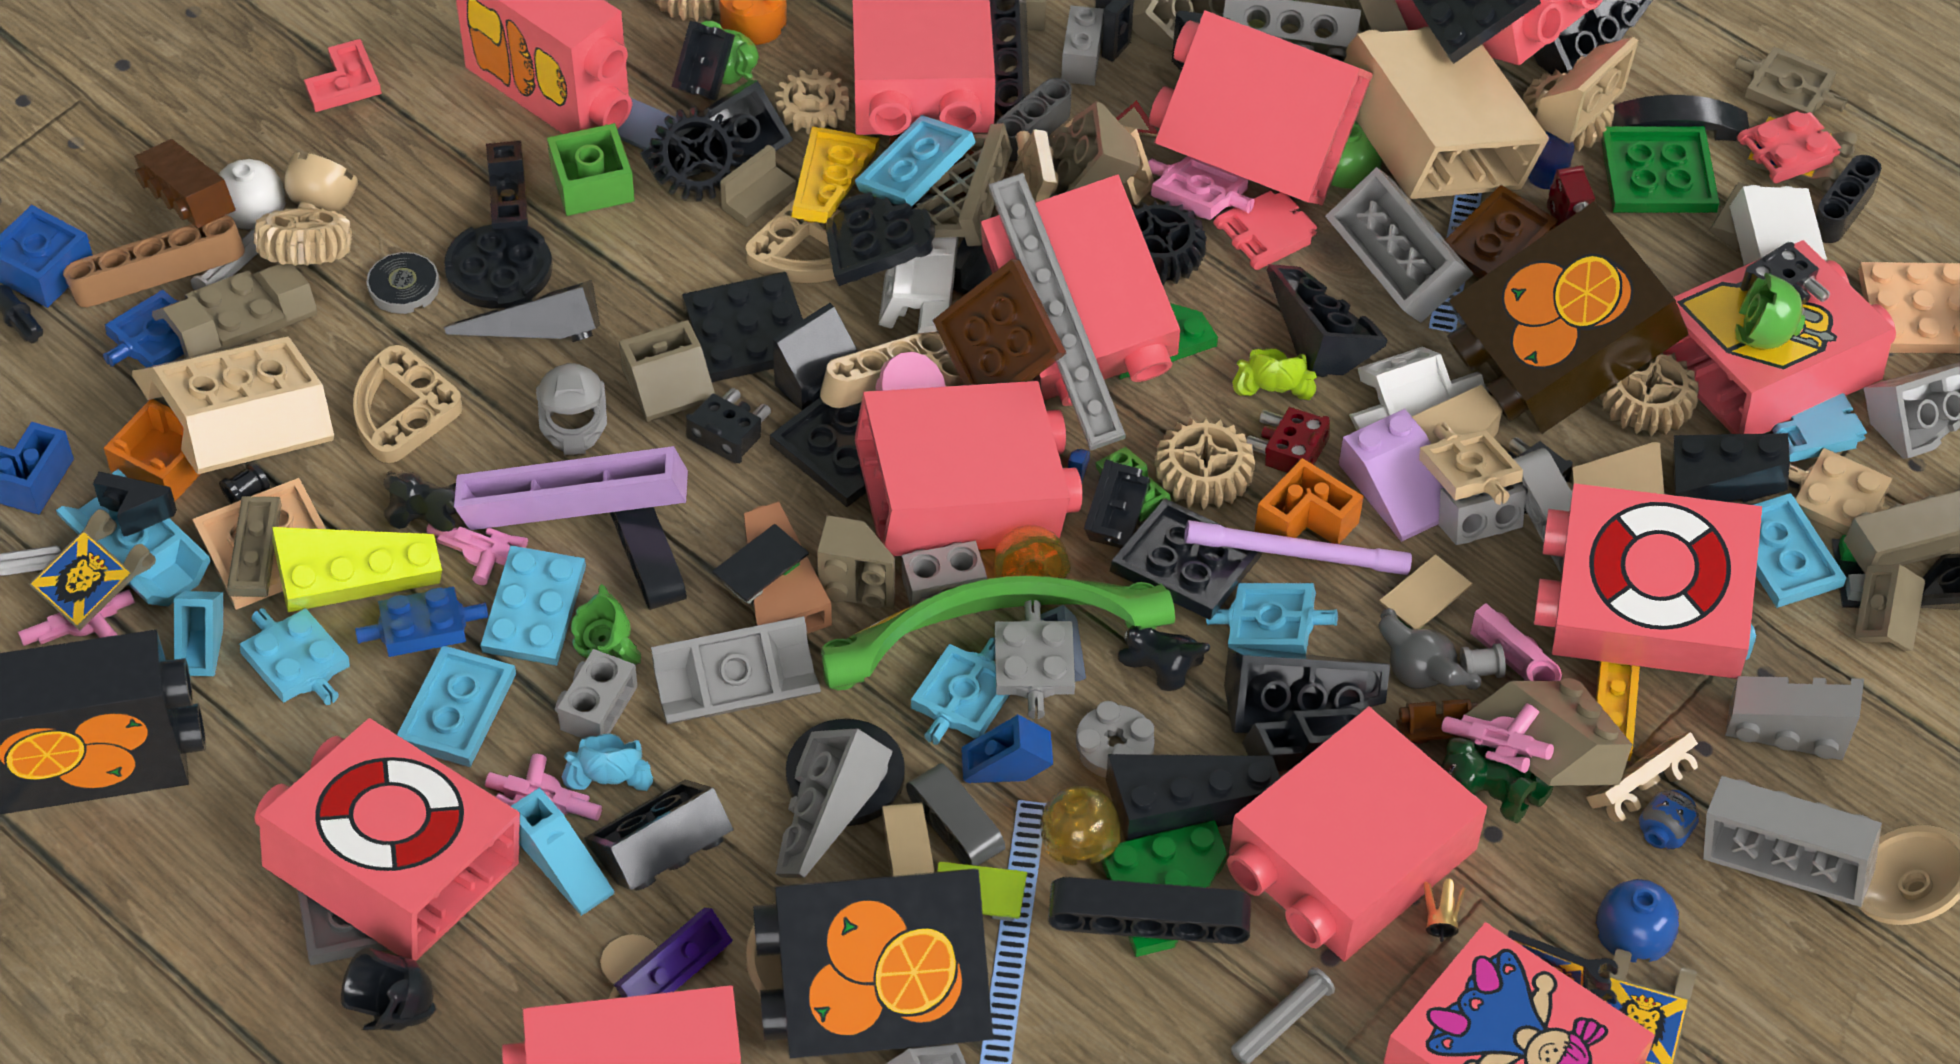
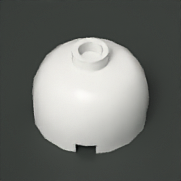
M253 159L238 160L228 164L219 173V176L225 180L236 211L227 214V216L233 218L237 228L254 229L256 220L264 214L271 213L274 210L283 211L286 205L283 184L275 170L264 162Z

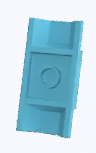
M119 469L112 473L114 475L126 477ZM97 497L79 509L61 506L56 510L57 515L78 535L85 529L89 519L97 510L102 509L106 511L116 522L117 528L112 534L98 542L121 563H124L130 550L135 545L143 544L149 549L150 553L156 558L155 564L147 571L135 576L127 584L147 604L168 607L174 603L175 597L184 591L193 590L200 584L210 563V557L170 518L130 536H123L117 517L118 512L100 506Z

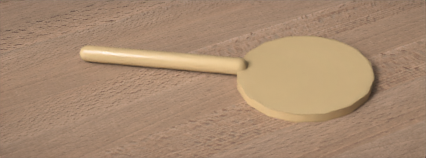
M629 934L616 938L607 945L602 953L600 961L602 974L610 984H615L654 951L657 945L654 941L642 935ZM615 986L608 999L618 998L620 993Z

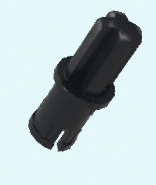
M0 285V312L3 314L5 324L9 327H14L24 341H29L32 344L38 342V338L43 336V329L31 315L29 305L21 302L8 285Z

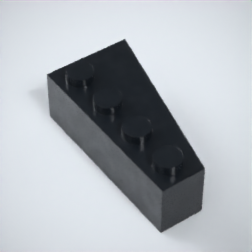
M1108 754L1106 783L1125 841L1215 820L1217 827L1231 825L1234 821V815L1280 779L1273 756Z

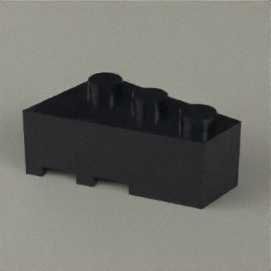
M1788 433L1674 435V496L1723 502L1741 499L1742 502H1747L1788 490L1790 467Z

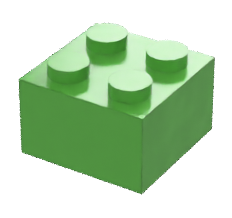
M615 123L547 138L550 167L566 216L635 201L632 171Z

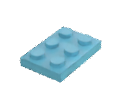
M921 115L855 180V183L860 192L872 193L874 197L881 199L886 197L891 203L896 205L907 203L912 207L976 143L971 131Z
M1791 493L1754 504L1762 506L1756 577L1776 608L1844 586L1846 576Z
M511 545L480 645L482 653L557 666L585 572V558Z
M447 646L441 647L397 735L429 756L471 767L516 676L515 665Z

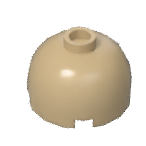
M300 152L294 153L290 158L284 177L285 189L290 199L299 208L303 209L310 207L312 209L324 208L326 211L338 212L344 208L358 185L357 177L353 175L352 180L345 176L347 169L329 159L314 154H308L306 160L298 159Z

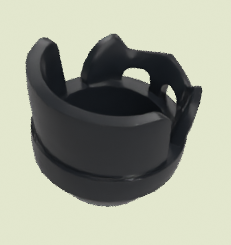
M363 948L355 954L349 963L342 983L341 1004L346 1009L374 1016L375 1020L365 1024L362 1030L401 1031L407 1026H416L426 1022L436 1011L435 1003H433L434 990L431 980L415 960L400 955L394 956L371 948Z

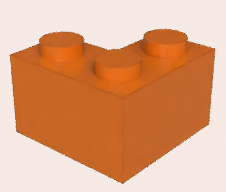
M1302 458L1258 503L1254 531L1297 538L1307 527L1329 542L1340 544L1359 524L1364 496Z

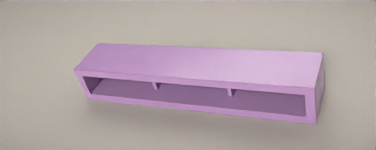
M672 446L457 475L454 508L470 530H477L488 527L686 503L688 470L676 449Z

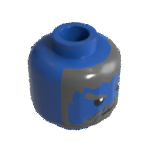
M1679 790L1657 792L1639 817V826L1646 841L1656 848L1677 849L1682 847L1699 823V814L1694 800Z

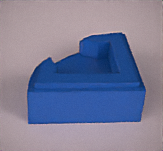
M1085 449L1074 450L1071 452L1068 460V468H1077L1081 484L1090 460V451Z

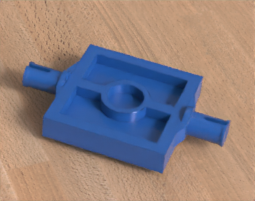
M161 290L106 323V335L116 342L118 346L103 354L105 362L110 367H113L123 359L132 357L145 367L172 362L184 355L179 337L163 318L155 321L152 317V311L176 303L179 300L172 298L164 290Z
M454 586L433 588L427 592L407 596L397 595L387 600L378 601L380 609L378 624L360 628L356 627L355 631L358 644L381 639L387 647L388 657L466 642L464 634L466 622L484 618L488 619L489 616L486 602L463 607L457 600Z

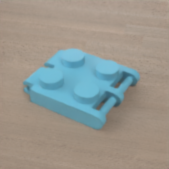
M1844 393L1792 416L1791 421L1776 424L1772 430L1774 434L1788 433L1790 462L1818 457L1823 448L1834 453L1855 449L1857 442L1865 440L1866 437L1864 435L1867 434L1857 414L1850 412L1853 411V407Z

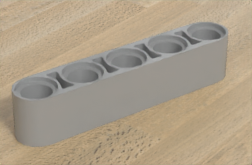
M1540 448L1514 458V460L1523 469L1522 482L1519 484L1526 490L1524 508L1544 542L1548 509L1569 511L1572 492L1549 451L1545 448ZM1551 556L1561 573L1563 557Z

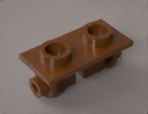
M1469 698L1442 701V714H1436L1435 701L1406 703V707H1399V720H1396V725L1401 734L1416 744H1423L1437 739H1468L1443 732L1442 723L1446 717L1462 720L1465 714L1479 704L1478 702H1471Z

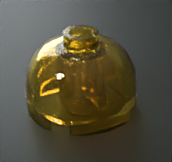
M1035 525L1017 527L1007 533L995 548L993 569L996 578L1041 576L1065 579L1067 574H1070L1071 569L1063 542L1054 532Z
M1072 786L1060 790L1046 803L1042 810L1040 833L1046 853L1054 860L1067 865H1078L1077 860L1090 858L1091 863H1095L1110 855L1120 843L1121 825L1113 802L1099 789L1090 786Z

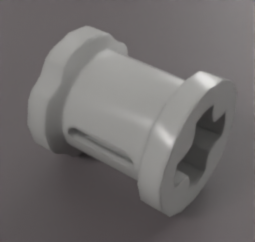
M1500 643L1493 644L1492 648L1477 650L1461 647L1459 655L1460 666L1468 674H1478L1479 676L1495 674L1497 678L1505 676V655Z

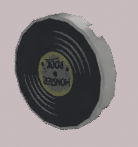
M411 252L387 255L374 264L367 277L369 295L374 300V303L382 310L398 314L414 312V308L421 305L424 308L431 304L438 295L440 286L436 266L427 257Z

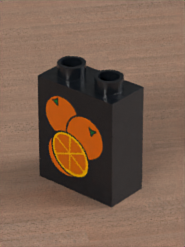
M157 629L0 653V815L189 785L187 753L206 750L202 712L199 703L193 704L191 678L186 658L166 661Z
M979 869L774 886L776 904L753 906L757 956L780 954L782 988L760 990L764 1041L787 1039L789 1059L994 1040Z

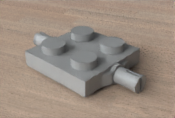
M1031 600L1025 602V620L995 622L994 627L996 695H1018L1028 698V716L1032 719H1035V706H1037V719L1044 717V698L1056 694H1075L1072 621L1041 620V604L1037 600H1034V613H1032Z

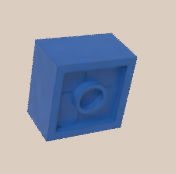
M31 205L0 234V283L8 285L11 289L48 308L69 288L63 275L66 266L76 260L93 255L87 233Z

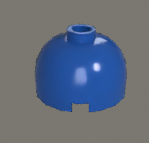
M1641 879L1621 882L1607 892L1596 914V923L1599 930L1598 937L1601 944L1612 955H1615L1617 949H1622L1632 954L1630 962L1636 963L1637 959L1650 958L1649 962L1656 961L1670 951L1676 940L1679 929L1678 908L1671 895L1656 883Z

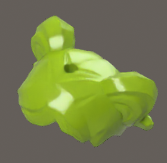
M1254 349L1250 353L1249 361L1240 359L1237 362L1239 370L1232 384L1234 391L1239 396H1252L1259 388L1269 392L1276 391L1280 393L1291 390L1292 394L1301 400H1311L1316 393V384L1314 382V379L1317 378L1316 373L1307 370L1305 354H1299L1297 357L1287 359L1286 355L1278 349Z

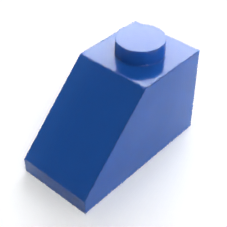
M1019 714L961 747L963 781L967 783L1026 781L1053 765L1051 732Z

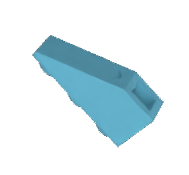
M540 787L511 806L520 812L519 845L581 916L614 894L613 888L564 814Z

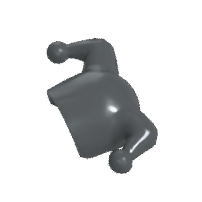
M1387 608L1382 611L1378 627L1391 648L1390 665L1393 674L1402 684L1414 689H1424L1438 684L1448 687L1466 685L1469 690H1477L1481 686L1482 680L1478 674H1468L1457 664L1458 655L1455 646L1447 636L1430 629H1410L1397 618L1395 610Z

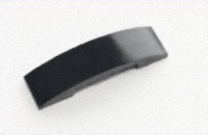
M1692 95L1647 96L1615 104L1611 127H1705L1706 130L1714 131L1715 140L1738 141V134L1743 130L1749 129L1748 113L1743 109L1720 100Z
M521 140L486 144L492 229L528 226Z

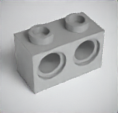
M1070 5L1062 55L1061 79L1066 80L1068 83L1095 86L1102 42L1104 9Z
M1519 483L1504 487L1510 497L1506 503L1502 504L1501 502V505H1498L1485 492L1468 498L1454 500L1445 488H1441L1439 526L1455 545L1470 543L1478 539L1522 528L1526 490Z
M976 541L956 542L945 547L929 550L921 549L902 555V580L910 607L946 590L987 579Z
M593 649L585 662L581 661L578 664L574 673L573 683L568 691H562L557 699L555 711L558 713L560 730L582 739L610 734L638 687L635 664Z

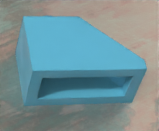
M184 591L174 598V659L186 658L190 676H214L223 635V592Z

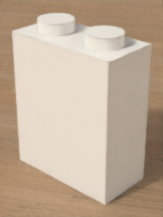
M1759 185L1742 187L1731 203L1730 210L1744 266L1763 258L1786 242H1793L1795 244L1802 240L1825 261L1827 260L1808 188H1793L1791 186L1761 187Z

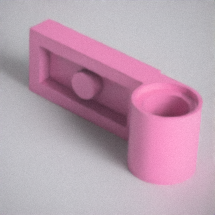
M1487 603L1475 611L1470 634L1487 648H1492L1493 644L1500 643L1504 650L1505 663L1522 676L1524 681H1561L1562 672L1560 667L1543 653V650L1539 648L1534 639L1525 636L1515 628L1504 614L1496 612Z

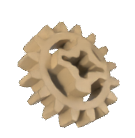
M813 69L811 75H806L803 70H800L798 78L788 75L787 83L780 82L778 84L779 92H775L776 112L779 117H782L784 125L793 123V131L795 132L803 127L806 128V133L810 134L812 126L825 128V126L829 125L835 129L837 127V119L844 121L846 119V111H849L847 86H842L841 78L831 80V72H826L823 76H820L817 69Z

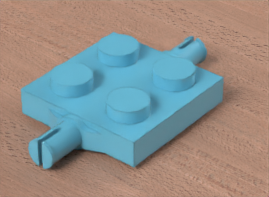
M1238 583L1236 599L1229 609H1219L1211 620L1206 619L1207 625L1229 624L1228 647L1306 654L1309 634L1313 630L1314 625L1337 626L1338 612L1337 609H1314L1316 596L1314 583Z
M260 608L259 612L256 610L251 619L262 631L239 643L242 656L283 703L299 694L315 691L324 704L330 705L331 701L334 703L338 699L339 694L328 681L333 675L350 667L348 655L306 608L279 622H275L265 609Z
M989 638L988 643L979 654L966 652L949 644L912 697L911 708L934 720L933 724L924 734L928 742L931 743L933 739L934 745L939 744L948 728L958 730L975 739L985 733L1009 697V695H996L995 638Z

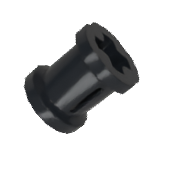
M248 462L245 465L246 469L230 479L224 478L219 482L220 488L230 504L240 501L242 496H253L259 491L263 492L270 489L266 475L255 462Z

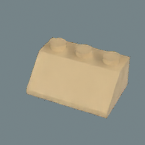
M1630 37L1594 48L1586 57L1581 56L1568 74H1561L1555 86L1549 91L1544 90L1537 99L1535 108L1538 109L1536 120L1540 126L1567 143L1575 139L1624 92L1639 40Z

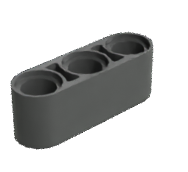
M1061 78L1046 80L996 122V124L1004 123L1012 147L1009 161H1017L1018 145L1015 138L1018 132L1027 131L1031 135L1033 129L1047 131V136H1049L1068 120L1071 112L1072 88L1066 80Z
M938 764L906 783V790L912 803H923L926 821L962 864L979 866L1005 850V842L999 829L944 764Z

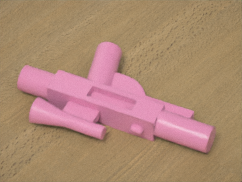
M429 523L427 526V533L438 537L437 543L463 552L465 560L477 566L472 580L478 585L487 584L495 562L505 566L510 545L526 548L528 544V538L508 535L489 527L486 530V534L491 536L490 538L463 527L458 529L454 527L452 531L442 532L433 528Z
M128 589L118 593L80 631L63 615L57 613L47 617V621L21 630L18 634L23 646L39 641L40 645L67 634L85 636L95 632L99 638L115 636L117 633L104 618L117 614V610L135 602Z
M1528 703L1525 704L1516 718L1502 716L1492 721H1486L1464 715L1462 720L1446 717L1442 723L1443 732L1471 739L1472 742L1478 745L1482 744L1497 748L1495 753L1487 751L1486 759L1508 764L1523 773H1526L1530 766V759L1528 757L1532 758V756L1549 760L1554 752L1552 744L1524 735L1539 714V711ZM1519 754L1526 757H1516V755Z
M533 754L531 756L526 780L512 775L505 777L492 772L486 778L485 787L503 792L504 795L498 793L496 798L509 806H512L540 787L565 815L569 812L598 821L602 812V806L589 802L590 798L588 795L561 788L559 781L555 777L545 774L547 758L542 754Z

